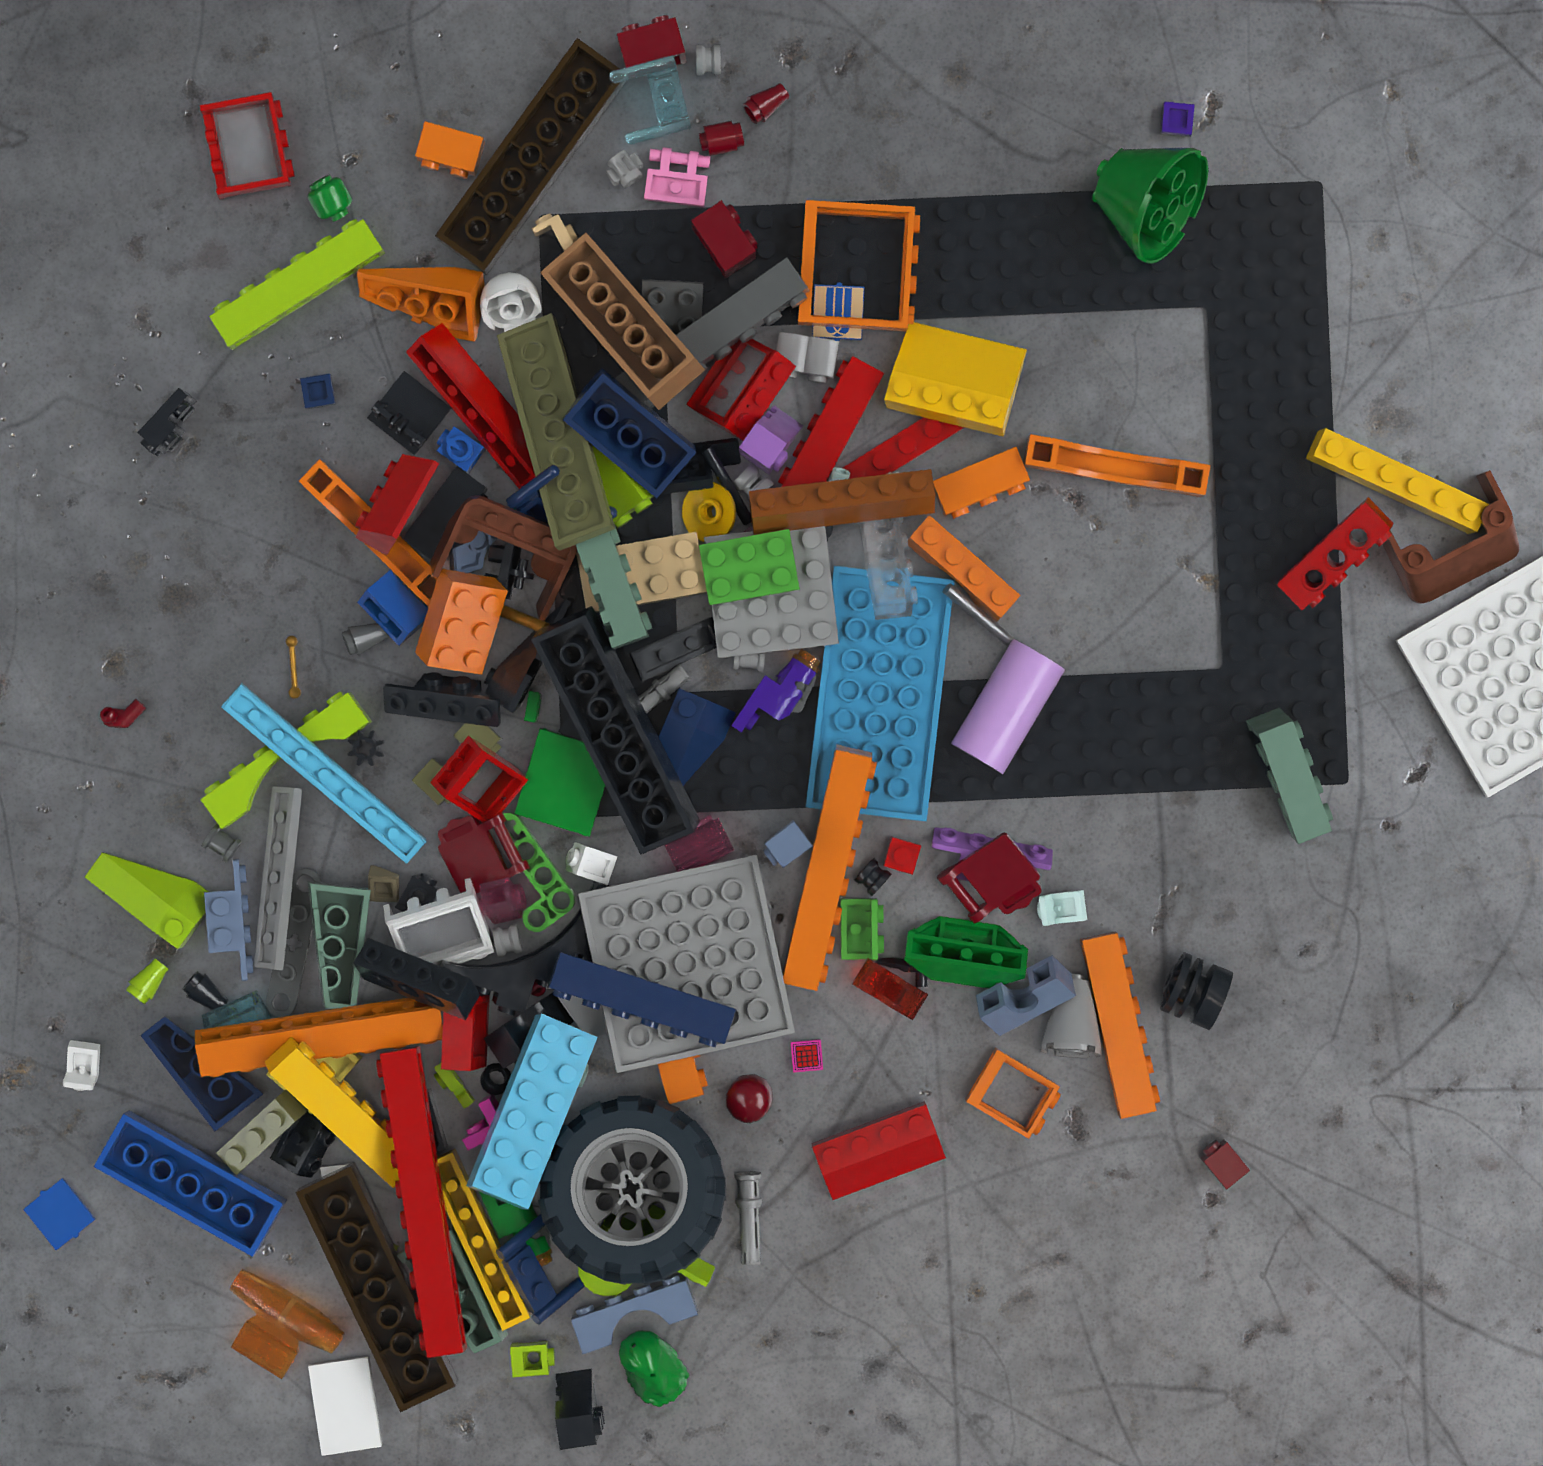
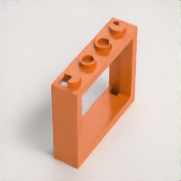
M806 200L801 278L810 291L805 294L807 299L799 305L798 325L907 332L908 324H914L915 306H909L910 294H916L917 276L911 275L912 264L918 263L919 245H913L914 233L920 232V215H915V207ZM817 214L905 219L898 320L811 315Z

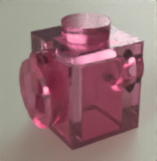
M507 877L480 884L481 898L479 899V905L482 914L487 916L494 925L523 918L522 910L526 909L527 900L520 883L514 884Z

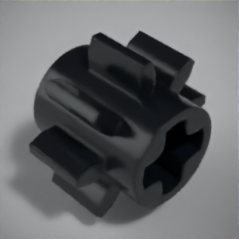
M358 730L359 738L356 741L348 739V742L353 745V751H350L348 756L356 755L358 757V766L363 763L364 759L368 760L370 766H374L373 758L375 756L384 757V754L379 751V746L385 742L384 740L376 741L374 739V730L369 733L368 737H365L364 733ZM363 740L366 743L373 744V748L369 750V756L366 753L359 752V748L363 746Z

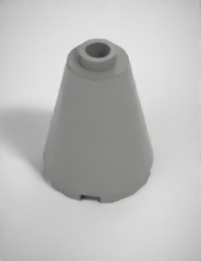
M1072 974L1076 996L1052 1008L1041 1043V1052L1047 1054L1048 1049L1055 1050V1056L1069 1058H1089V1052H1095V1056L1100 1057L1102 1047L1091 982L1085 980V975Z

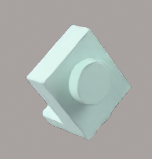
M1084 890L1050 893L1039 896L1037 913L1039 918L1042 919V925L1049 926L1087 920Z

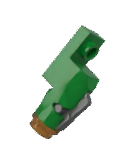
M479 1192L499 1239L510 1234L514 1236L541 1214L540 1207L533 1205L532 1202L529 1209H521ZM545 1226L526 1241V1244L530 1245L541 1267L553 1261L550 1235L547 1226Z

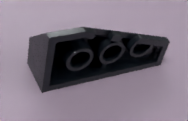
M568 597L545 619V622L552 624L566 618L575 599ZM535 630L497 669L492 667L484 681V684L488 685L485 694L489 697L499 698L500 705L512 713L521 707L543 663L531 640L537 632Z

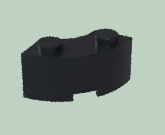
M553 992L526 1009L524 1013H521L483 1038L503 1069L512 1063L516 1064L535 1015L544 1014L568 1025L574 1022L558 997L553 995Z

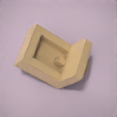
M551 213L540 217L535 221L536 226L532 228L535 237L552 229L564 251L578 240L571 224L564 226L558 214L552 217Z

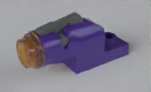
M802 648L798 654L794 653L790 662L776 675L778 678L776 682L766 675L763 677L732 724V727L741 733L744 728L750 731L760 715L755 713L758 708L778 721L789 716L791 712H801L816 680V674L820 670L818 666L821 661Z

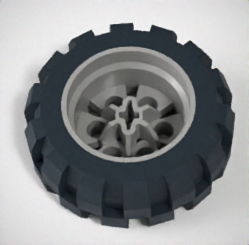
M641 1095L618 1096V1099L603 1103L598 1101L580 1110V1115L568 1125L564 1123L561 1127L539 1182L540 1200H538L543 1223L546 1224L553 1238L552 1241L566 1258L586 1273L588 1272L604 1281L623 1285L653 1283L667 1279V1276L681 1269H686L701 1256L700 1253L709 1241L714 1239L722 1221L721 1215L724 1201H726V1178L723 1173L721 1158L710 1137L695 1120L682 1112L680 1108L660 1099L657 1101L642 1098ZM623 1144L626 1162L619 1163L611 1148ZM659 1151H662L669 1158L658 1168H652V1163ZM637 1154H643L647 1157V1164L641 1170L633 1169L631 1165L632 1158ZM608 1165H616L619 1169L617 1178L612 1181L605 1180L603 1177V1171ZM661 1173H666L671 1178L670 1185L665 1189H658L655 1186V1178ZM587 1178L604 1183L603 1190H585ZM628 1178L635 1186L640 1185V1189L636 1191L637 1203L629 1194H624V1191L628 1189ZM644 1181L646 1182L648 1189H645V1186L643 1184ZM680 1193L678 1204L663 1200V1194ZM603 1195H611L613 1197V1206L607 1211H602L598 1207V1200ZM656 1203L663 1204L666 1209L661 1219H653L649 1214L651 1206ZM627 1214H633L637 1218V1224L632 1230H624L621 1226V1220ZM616 1215L617 1217L608 1232L598 1226L608 1216ZM648 1219L655 1232L644 1236L642 1220Z

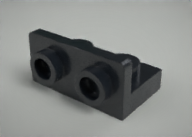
M307 1111L282 1134L270 1159L298 1176L312 1178L321 1167L322 1158L327 1148L335 1140L336 1135L316 1116Z

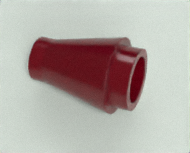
M778 83L774 87L748 96L747 101L743 103V108L753 123L765 122L784 101L789 99V94L785 87Z

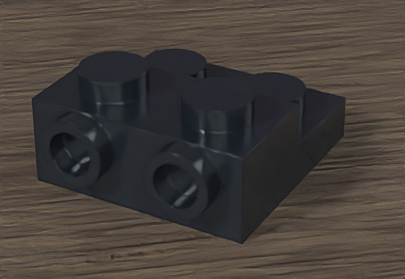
M178 388L137 432L144 438L140 443L149 452L158 457L162 453L165 454L168 450L173 452L182 443L183 438L181 436L185 432L177 422L179 420L184 422L195 410L193 405L197 401L189 393Z

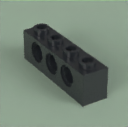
M370 938L367 939L353 962L364 980L463 1020L467 1019L480 996L471 978Z

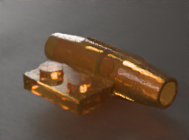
M242 1269L230 1287V1291L257 1314L245 1322L231 1348L280 1379L285 1377L298 1355L299 1341L333 1354L345 1335L319 1309L281 1285Z

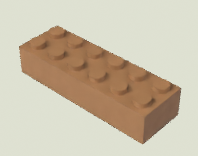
M587 233L583 234L540 272L658 410L705 371L698 360Z

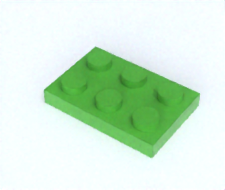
M790 529L699 545L709 605L800 590Z

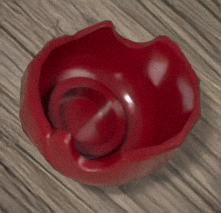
M756 1074L738 1077L729 1087L726 1094V1108L733 1118L743 1123L759 1121L767 1114L773 1103L772 1087L765 1078Z

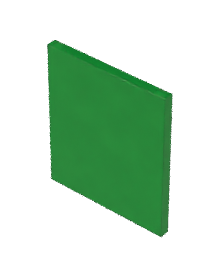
M540 728L525 776L528 781L521 790L514 814L590 837L605 784L582 740L549 731L546 728Z

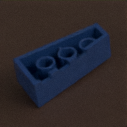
M166 1016L140 1035L214 1131L218 1130L264 1094L238 1072L225 1073L219 1077H201L195 1039Z

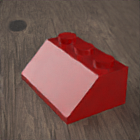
M405 454L401 455L398 462L391 460L383 475L388 478L383 488L377 485L369 499L374 505L369 513L363 510L355 524L359 528L355 538L387 556L439 463L435 460Z

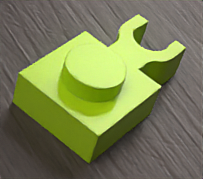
M441 1062L434 1067L437 1072L434 1074V1077L443 1089L448 1087L464 1109L474 1103V1097L464 1086V1082L455 1070L441 1069Z

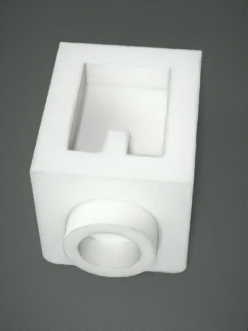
M575 842L573 848L567 853L565 870L608 885L617 856Z

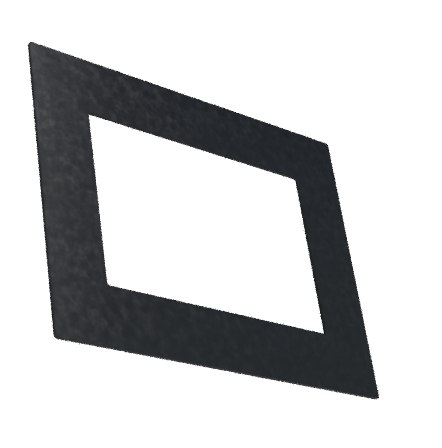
M1319 181L1206 186V191L1196 217L1189 216L1181 232L1185 233V236L1173 251L1156 263H1145L1136 257L1101 207L1093 202L1092 196L1094 191L844 201L847 203L915 207V215H920V232L913 235V245H919L918 263L912 264L911 275L917 276L916 294H910L909 306H915L914 320L1204 308L1207 312L1222 666L1219 669L1061 676L1004 774L951 744L989 679L943 681L929 802L1273 788L1267 776V771L1271 769L1269 765L1266 766L1256 748V744L1260 743V739L1252 730H1249L1246 720L1279 707L1293 722L1297 720L1304 735L1300 739L1302 748L1309 750L1314 764L1310 766L1312 776L1317 775L1321 785L1346 784L1349 780L1340 584L1335 588L1330 584L1323 591L1325 597L1314 608L1308 605L1303 610L1277 586L1280 578L1338 525L1336 474L1306 459L1319 430L1327 428L1334 432L1322 183ZM805 203L733 206L740 217L741 223L739 227L743 232L748 229L758 245H756L757 249L755 250L756 259L728 278L724 277L692 229L691 220L710 207L558 214L564 226L571 224L578 239L587 233L641 296L642 279L702 282L704 285L702 316L786 257L801 276ZM817 214L811 315H813L814 284L837 285L840 282L842 286L864 287L863 318L898 320L905 219ZM552 229L539 236L540 271L564 252ZM541 274L542 317L550 313L556 317L577 395L581 393L601 368L614 378L623 373L622 367ZM791 305L781 311L782 317L769 326L798 325L799 305L795 308H792ZM667 404L660 410L654 406L652 410L668 423ZM662 494L657 498L653 496L650 499L653 503L651 506L638 514L636 511H633L630 514L633 518L620 528L616 527L621 542L616 543V546L673 536L671 494ZM1331 550L1329 552L1330 558L1334 562L1339 563V550ZM575 555L555 598V609L568 597L575 599L566 617L586 609L577 555ZM1310 570L1307 572L1311 582L1320 583L1323 581V576L1319 571ZM676 599L638 605L641 613L647 612L652 629L647 630L649 637L614 649L637 696L648 690L653 685L652 682L655 679L660 680L675 668L673 667L641 681L629 653L677 632ZM597 612L596 614L609 638V632L606 630L605 625L603 624L600 613ZM820 686L812 687L801 712H791L789 716L779 721L758 708L755 713L760 715L750 731L744 728L742 733L732 727V724L756 689L690 692L736 712L724 741L683 786L696 813L806 808ZM679 688L670 695L671 698L669 700H663L647 713L658 737ZM559 696L561 727L569 713ZM605 786L596 817L621 816Z

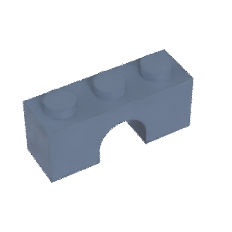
M792 820L764 842L767 846L764 849V854L774 867L779 863L784 868L811 848L812 843L796 822Z
M1053 955L1026 968L1030 984L1028 987L1013 990L1000 982L976 995L980 1019L999 1036L1076 996L1071 972Z

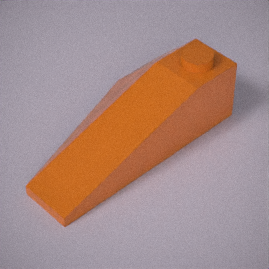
M459 267L359 269L357 271L359 297L392 312L396 310L402 311L412 316L411 321L421 324L423 321L436 327L443 323L457 339L473 342L477 339L482 315L480 297L484 288L483 272Z

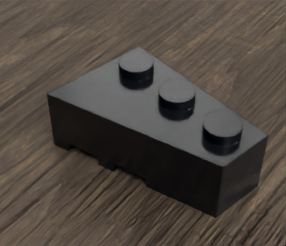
M592 1368L556 1374V1396H559V1401H555V1421L560 1450L597 1445L598 1437L602 1435V1430L604 1429L605 1417L603 1406L597 1407Z

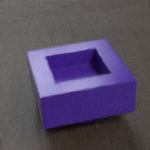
M1164 102L1161 134L1191 137L1195 104Z

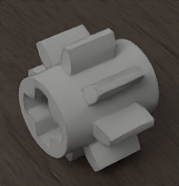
M623 150L607 162L610 169L606 171V175L614 186L621 183L624 188H628L643 176L640 172V169L644 167L643 162L636 152L629 156Z

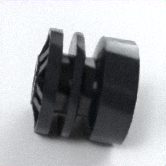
M1183 952L1166 979L1160 1010L1169 1013L1177 1002L1174 1016L1180 1018L1187 1007L1192 1008L1190 1022L1210 1030L1226 1000L1233 972L1213 964L1206 975L1202 974L1204 960L1197 958L1190 969L1192 955Z

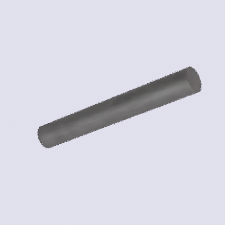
M951 583L945 586L943 593L1006 647L1009 646L1012 639L1015 640L1009 632Z

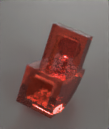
M867 958L852 983L857 988L911 1020L915 1018L928 996L926 992Z

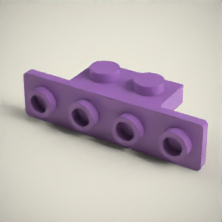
M936 827L933 831L932 848L960 853L959 861H961L994 838L986 837L979 833L969 834L958 832L952 828L942 829ZM1016 843L1035 868L1051 870L1052 849L1045 848L1042 845ZM962 872L956 877L957 879L968 881Z

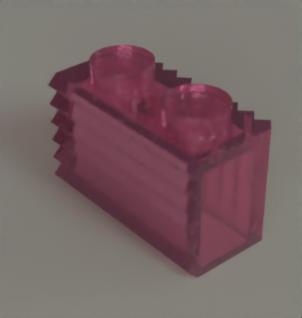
M711 815L700 819L695 832L664 845L677 872L704 866L735 850L719 817L713 820Z

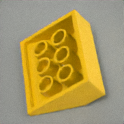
M914 322V324H909L884 398L886 408L1004 437L1027 349Z

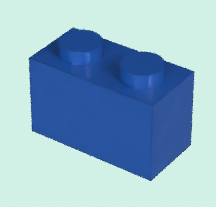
M391 570L370 586L357 602L398 646L423 626L428 611L427 605L420 598H417Z

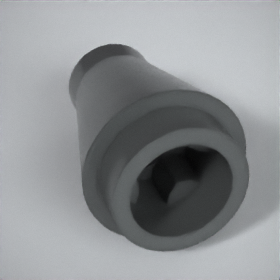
M377 623L348 627L347 631L342 632L350 655L355 653L360 655L389 638V635Z

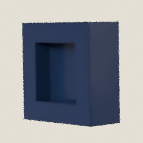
M330 373L300 378L305 409L336 404Z

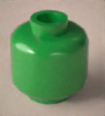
M329 174L309 186L311 191L308 193L307 199L320 219L331 217L332 221L335 222L349 213L346 208L351 205L353 199L341 178H332Z

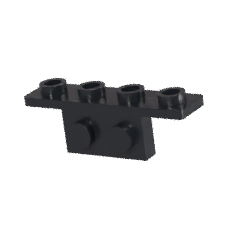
M738 438L692 443L696 448L695 455L660 495L714 488L712 469L702 454L701 448L711 444L723 466L737 465L741 463Z
M431 672L424 673L414 687L386 684L383 687L384 710L386 713L498 727L501 724L500 699L479 695L482 692L481 680L470 679L467 676H442L440 673Z

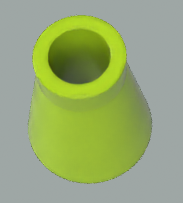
M154 958L148 966L128 981L130 985L126 991L143 1004H146L149 999H153L164 975L169 969Z

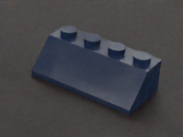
M603 368L584 387L563 417V421L656 498L696 453L694 444Z

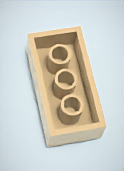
M697 532L616 546L619 555L626 554L631 571L626 573L630 584L636 582L642 600L637 601L638 605L707 593ZM577 552L586 608L593 606L596 613L600 612L598 602H596L588 581V575Z

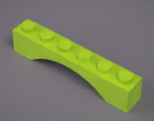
M340 691L326 701L329 706L320 713L315 709L302 718L304 724L297 730L311 742L328 739L348 740L358 730H362L372 721L351 692L343 695ZM265 745L253 754L255 760L247 766L241 763L228 772L231 778L221 784L218 780L204 790L206 796L200 800L221 829H226L251 810L254 796L261 781L269 770L282 759L268 746Z

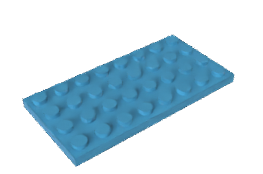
M834 566L832 587L839 644L824 646L806 808H822L837 744L872 752V761L877 762L873 780L867 779L865 790L870 791L866 809L860 808L859 814L927 822L952 600L943 593V589L950 583L954 586L955 580Z

